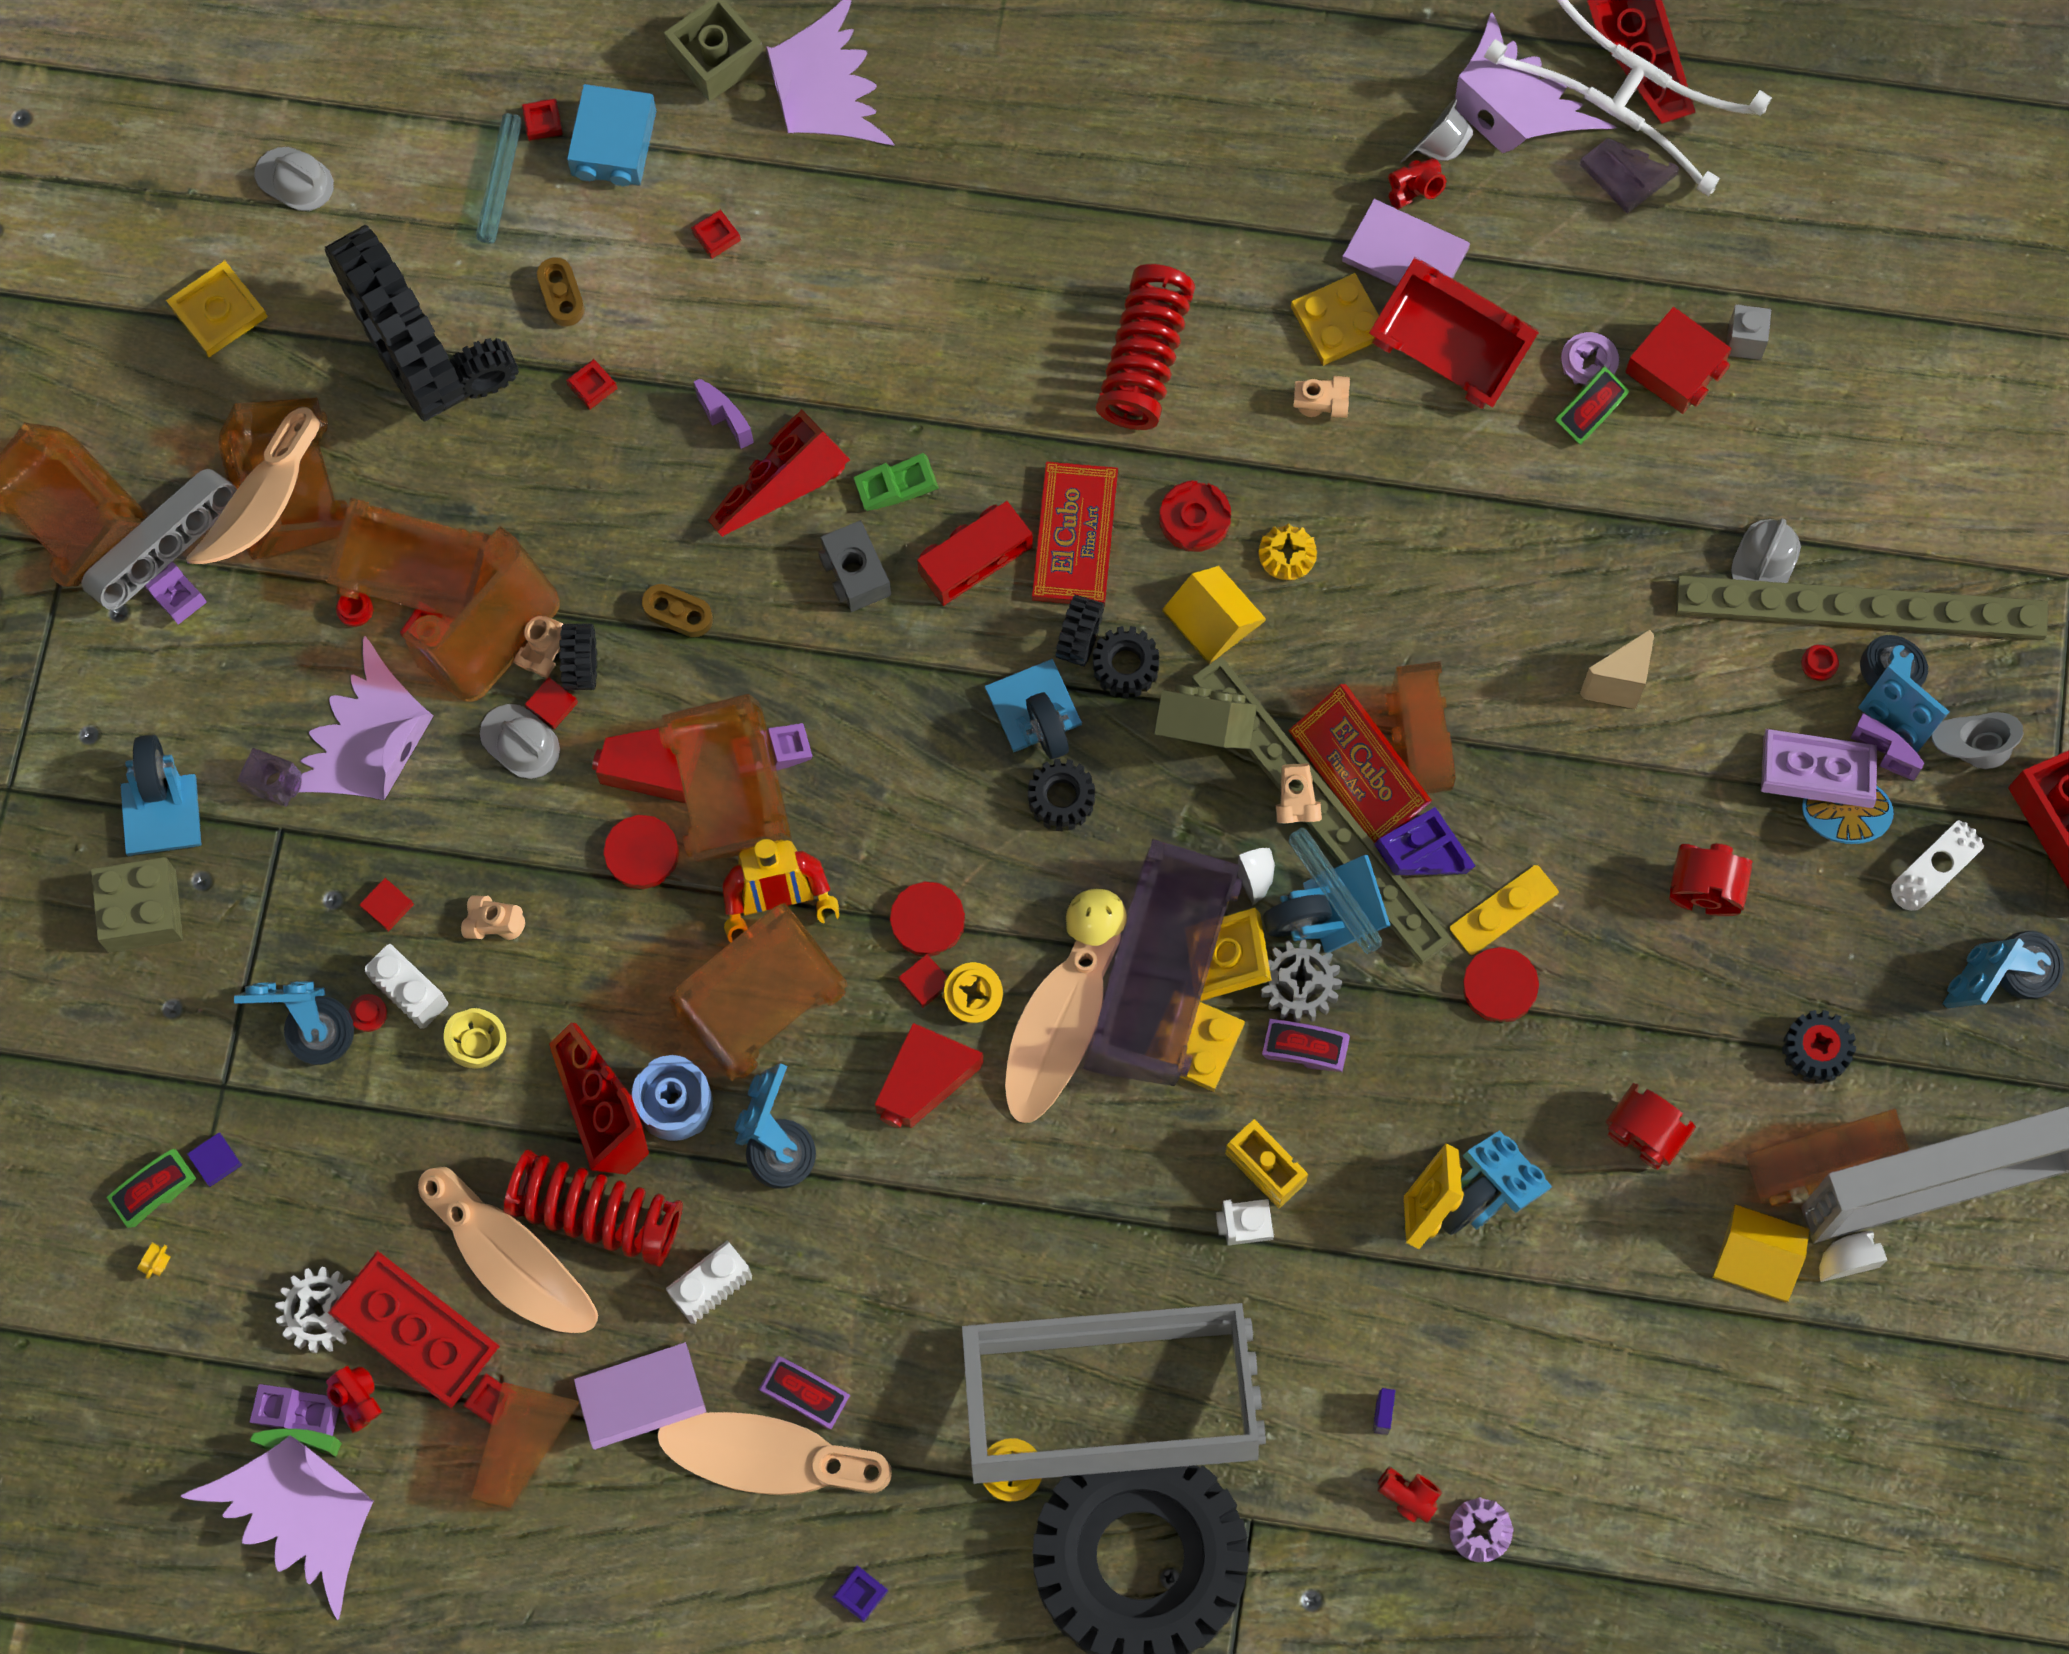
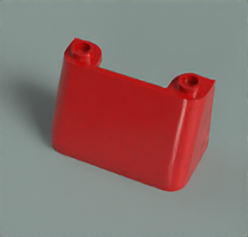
M1417 257L1413 258L1369 334L1375 337L1372 341L1374 345L1388 353H1391L1393 348L1404 352L1462 387V389L1468 392L1465 399L1481 409L1486 404L1494 407L1539 333L1536 328Z

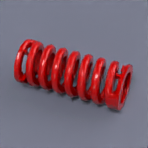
M1160 264L1139 265L1133 271L1129 285L1130 294L1126 297L1124 303L1125 311L1122 312L1120 317L1121 327L1116 332V344L1112 347L1110 353L1111 362L1108 363L1105 371L1107 378L1103 380L1095 407L1097 413L1102 418L1127 429L1149 430L1155 428L1159 423L1162 407L1158 401L1164 399L1167 394L1164 384L1170 380L1172 375L1169 366H1172L1176 361V355L1173 350L1179 347L1181 339L1178 333L1183 331L1186 324L1182 316L1189 312V302L1192 301L1195 291V283L1188 275L1175 268ZM1162 282V287L1164 288L1168 283L1180 288L1181 290L1171 291L1168 289L1157 288L1150 285L1149 283ZM1159 300H1160V301H1165V302L1171 303L1172 305L1164 304V303H1161V302H1158V301H1159ZM1152 317L1160 318V319H1163V320H1166V321L1157 320V319L1152 318ZM1111 405L1123 412V417L1111 411L1108 406ZM1127 415H1131V416L1138 417V418H1142V419H1141V420L1128 419V418H1127Z
M529 1149L524 1151L516 1164L504 1200V1213L513 1218L525 1216L526 1220L533 1225L544 1221L547 1229L554 1232L563 1227L565 1234L572 1238H576L583 1233L584 1240L587 1243L593 1245L602 1240L605 1249L615 1251L621 1247L624 1255L630 1258L637 1256L641 1252L642 1258L646 1263L657 1267L662 1266L670 1252L680 1224L683 1209L682 1201L675 1200L672 1203L665 1201V1197L662 1194H655L645 1223L634 1239L636 1222L646 1196L645 1189L637 1187L629 1201L625 1218L615 1233L616 1218L622 1205L627 1185L621 1180L614 1184L606 1211L596 1226L597 1210L608 1181L605 1175L598 1174L591 1186L586 1206L576 1221L577 1207L586 1186L588 1171L582 1167L577 1169L570 1184L566 1201L557 1214L558 1198L569 1172L568 1163L560 1161L556 1165L546 1197L538 1207L539 1190L547 1174L550 1159L544 1154L538 1156ZM524 1170H525L524 1178H523L521 1187H520V1189H519L520 1180H521L522 1174H523V1172H524ZM663 1210L666 1213L664 1215L662 1223L660 1225H657Z

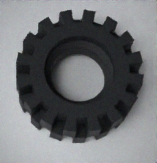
M491 338L485 339L482 344L479 341L474 342V346L471 348L465 346L462 348V353L456 352L453 355L454 359L449 360L459 378L458 381L463 388L465 398L470 396V399H476L479 394L481 398L486 397L487 393L491 391L493 394L499 392V387H507L509 385L507 381H514L516 379L515 375L519 373L518 366L505 340L501 341L498 338L493 342Z
M1076 594L1073 596L1058 638L1056 658L1085 667L1099 632V625L1104 612V603Z
M593 623L562 625L560 633V671H562L561 681L563 682L564 690H595L597 679V641Z
M1123 626L1117 627V633L1113 634L1109 630L1105 633V639L1100 637L1097 641V648H1094L1093 670L1096 681H1100V687L1104 691L1108 688L1112 696L1116 697L1117 692L1122 693V698H1129V693H1134L1135 697L1141 695L1142 689L1148 691L1151 688L1152 681L1155 682L1158 676L1159 650L1155 648L1156 642L1153 638L1147 639L1148 633L1142 630L1138 634L1136 633V627L1130 626L1129 631H1124ZM1124 650L1132 651L1139 657L1141 664L1131 674L1119 673L1112 666V659L1115 654Z
M1054 759L1053 765H1049L1048 761L1042 764V770H1035L1033 779H1030L1028 784L1031 813L1034 812V818L1039 823L1042 820L1044 827L1050 829L1051 825L1056 826V831H1063L1065 826H1068L1069 830L1075 829L1076 823L1079 822L1082 825L1086 822V816L1091 815L1093 805H1095V785L1092 783V776L1089 772H1084V766L1080 763L1077 767L1074 766L1073 760L1067 759L1066 764L1061 763L1060 759ZM1056 783L1071 785L1076 792L1074 802L1067 807L1052 805L1047 798V792L1051 786Z

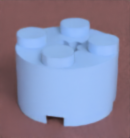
M662 1056L648 1063V1066L634 1080L632 1099L642 1124L650 1134L664 1140L678 1141L690 1138L704 1130L712 1113L713 1097L705 1075L691 1061L681 1056ZM671 1093H677L679 1098L675 1100V1103L668 1104L667 1100L671 1098Z

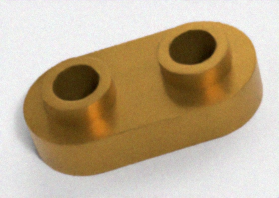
M553 257L546 259L538 267L537 279L550 317L560 326L575 325L582 319L585 307L572 268L562 258ZM554 277H562V280L558 283L551 282V279ZM565 307L573 308L570 313L564 314L561 312Z
M657 584L648 588L642 597V606L647 618L664 627L689 637H699L706 634L712 626L713 616L710 606L704 600L665 584ZM665 602L668 604L665 610L659 611L655 609L658 603ZM693 616L701 618L697 624H690L688 621Z

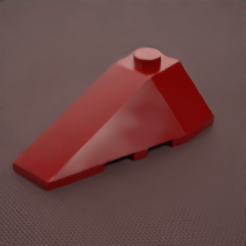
M1587 0L1595 28L1599 33L1615 45L1620 44L1663 72H1666V74L1672 76V80L1689 88L1662 0ZM1615 58L1628 76L1632 68ZM1645 76L1636 88L1661 124L1696 113L1692 99L1668 87L1664 89Z
M802 409L770 440L769 444L773 448L763 461L755 459L748 468L751 472L746 483L733 487L708 519L722 537L825 485L829 480L838 477L843 472L845 464L850 461L844 452Z
M570 1023L549 1043L590 1168L593 1171L627 1175L649 1154L635 1104L630 1093L578 1024Z

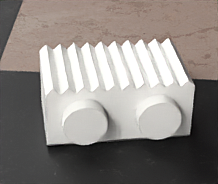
M391 944L385 946L365 966V973L371 982L383 994H386L388 999H391L393 1004H396L404 1014H407L409 1019H412L414 1024H417L420 1029L426 1028L449 1004L443 993Z
M727 1240L665 1289L691 1324H696L697 1319L703 1318V1314H709V1309L715 1310V1304L721 1305V1299L727 1300V1295H733L734 1290H739L740 1285L745 1286L746 1280L751 1281L752 1274L748 1265Z

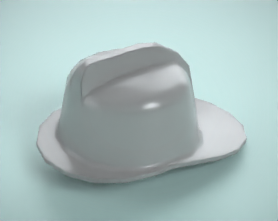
M1456 98L1440 114L1427 135L1402 158L1400 163L1407 159L1414 151L1430 158H1435L1438 161L1451 160L1463 151L1473 135V130L1454 108L1457 103Z
M291 147L275 148L266 152L259 159L255 167L254 177L258 187L266 194L296 210L312 211L320 208L329 201L333 193L334 180L330 171L312 155Z
M1781 518L1778 521L1773 519L1760 520L1748 528L1733 559L1731 568L1733 579L1788 583L1799 558L1801 545L1797 534L1786 524L1785 519Z
M506 704L498 706L490 711L481 723L480 738L482 745L489 754L510 772L521 778L534 779L543 777L554 768L559 760L560 746L557 736L543 721L521 705Z
M2001 712L1952 718L1941 722L1932 734V742L1938 750L1946 755L1961 758L1977 768H1996L2003 765L2010 758L2013 748L2020 743L2024 735L2023 725L2018 718Z

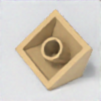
M1648 630L1588 669L1580 691L1583 699L1636 709L1648 675L1654 634L1651 630Z

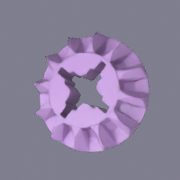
M1585 332L1575 335L1565 344L1560 361L1563 365L1564 374H1568L1573 379L1574 384H1586L1603 366L1615 375L1619 364V355L1615 345L1607 337L1598 333ZM1594 351H1597L1595 363L1598 366L1591 364L1589 368L1586 367L1584 370V359L1582 357L1588 358L1590 354L1593 355Z
M1477 1498L1464 1502L1457 1508L1450 1521L1449 1533L1452 1544L1462 1556L1475 1562H1489L1499 1558L1508 1549L1512 1540L1513 1526L1508 1512L1498 1505L1496 1501ZM1472 1515L1482 1524L1495 1521L1492 1528L1488 1531L1491 1545L1482 1536L1472 1537L1468 1540L1467 1537L1471 1535L1475 1528Z

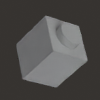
M1735 304L1728 324L1726 345L1731 347L1729 356L1762 359L1769 339L1771 309Z

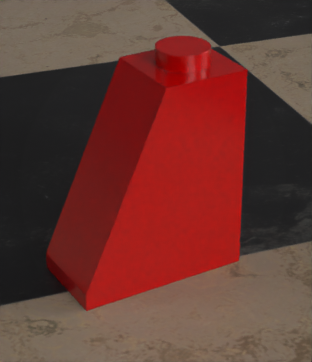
M693 721L605 738L603 748L597 749L595 752L592 769L596 771L599 783L602 785L686 803L705 736L702 723Z
M913 1023L876 1100V1113L881 1115L879 1119L895 1128H900L901 1125L912 1128L981 1069L984 1062L983 1053Z

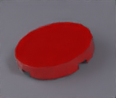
M1186 481L1175 485L1165 494L1160 507L1159 525L1164 536L1175 547L1185 551L1202 552L1215 547L1226 537L1231 526V506L1226 495L1215 485L1198 483V481Z
M636 815L623 819L612 828L605 840L603 853L607 868L613 877L629 888L647 889L658 886L665 881V878L670 875L671 871H674L678 863L679 848L675 834L665 822L654 816Z
M924 881L910 885L898 895L891 908L890 924L895 938L903 949L918 956L928 954L932 957L939 955L948 948L951 949L957 944L964 932L965 913L961 900L952 889L940 883Z
M1505 947L1486 949L1476 955L1467 966L1463 979V992L1465 1000L1472 1011L1483 1019L1492 1022L1515 1021L1527 1014L1536 1001L1539 989L1537 971L1530 960L1517 950Z

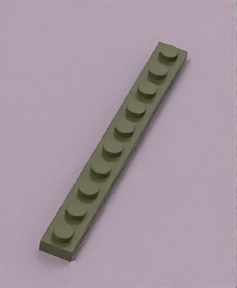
M1679 576L1677 579L1676 615L2044 640L2047 637L2048 601Z
M1222 656L1192 677V683L1195 686L1209 688L1211 691L1246 695V703L1257 704L1250 749H1247V751L1280 791L1283 765L1309 764ZM1309 764L1313 778L1312 784L1315 801L1321 802L1322 820L1306 822V824L1340 865L1363 855L1369 856L1390 927L1421 965L1450 945L1452 938L1400 875H1394L1373 841ZM1297 779L1289 783V787L1294 791H1301L1304 787L1303 783Z

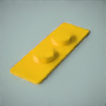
M1534 865L1452 924L1450 931L1468 954L1473 956L1558 895L1559 891L1538 865Z

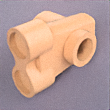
M1333 376V380L1310 379L1308 381H1295L1293 407L1298 408L1307 417H1316L1322 412L1331 413V417L1347 418L1350 377Z
M537 616L531 619L524 630L528 643L524 648L520 647L513 663L547 679L555 666L553 660L556 654L561 652L560 633L563 623L547 616Z
M1286 764L1282 766L1281 804L1276 805L1277 823L1315 822L1322 820L1321 802L1315 801L1312 784L1313 778L1309 764ZM1297 779L1303 783L1304 787L1301 791H1294L1289 787V783Z
M472 895L467 902L468 916L462 922L461 933L466 939H483L485 935L498 934L506 940H513L522 933L525 927L523 911L517 905L493 902L489 896Z

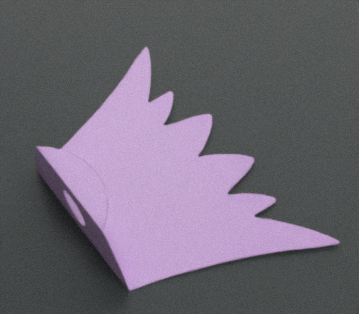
M842 0L811 26L774 48L766 46L767 57L788 133L841 135L894 146V143L881 130L862 118L876 114V111L866 104L855 101L873 91L877 86L865 78L850 75L864 61L867 51L841 49L848 42L854 31L853 29L838 32L847 15L851 0Z
M1493 13L1490 14L1479 47L1469 64L1458 77L1456 110L1497 149L1505 153L1513 150L1528 138L1544 134L1581 129L1617 128L1598 118L1575 112L1583 106L1582 103L1560 100L1559 98L1567 86L1549 79H1539L1540 76L1501 64L1495 65L1484 58L1489 46L1495 39L1503 43L1496 18ZM1512 41L1506 45L1508 48L1504 56L1516 60L1517 45L1516 42ZM1528 57L1518 60L1541 67L1539 57ZM1480 110H1487L1492 114L1494 118L1493 128L1478 117Z
M366 636L363 638V663L367 680L353 674L351 675L352 687L358 699L330 696L332 711L340 725L317 727L309 732L313 740L327 752L303 758L301 762L314 769L283 783L273 790L272 793L323 792L358 795L380 800L386 799L434 715L415 700L394 677Z
M289 1435L274 1448L238 1470L181 1495L183 1498L197 1501H233L224 1512V1518H236L252 1513V1517L245 1529L242 1543L255 1544L277 1536L275 1564L278 1571L288 1568L305 1555L307 1583L311 1584L318 1574L322 1572L329 1604L336 1619L339 1620L351 1560L363 1524L374 1502L362 1490L305 1445Z

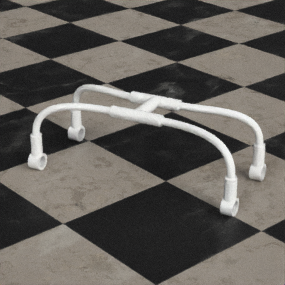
M1568 0L1557 1L1592 39L1612 53V57L1632 68L1613 99L1594 89V87L1589 88L1562 74L1505 57L1504 54L1508 46L1497 39L1491 43L1484 58L1495 65L1501 64L1541 76L1574 89L1585 95L1586 100L1636 131L1640 129L1661 145L1698 184L1696 189L1708 197L1714 192L1720 178L1709 171L1703 177L1670 141L1645 123L1644 118L1625 107L1637 86L1645 76L1664 89L1668 87L1697 102L1731 112L1757 114L1759 116L1766 112L1767 106L1772 97L1760 90L1750 105L1716 99L1689 89L1672 80V76H1669V74H1666V72H1663L1620 44L1615 45L1590 25Z

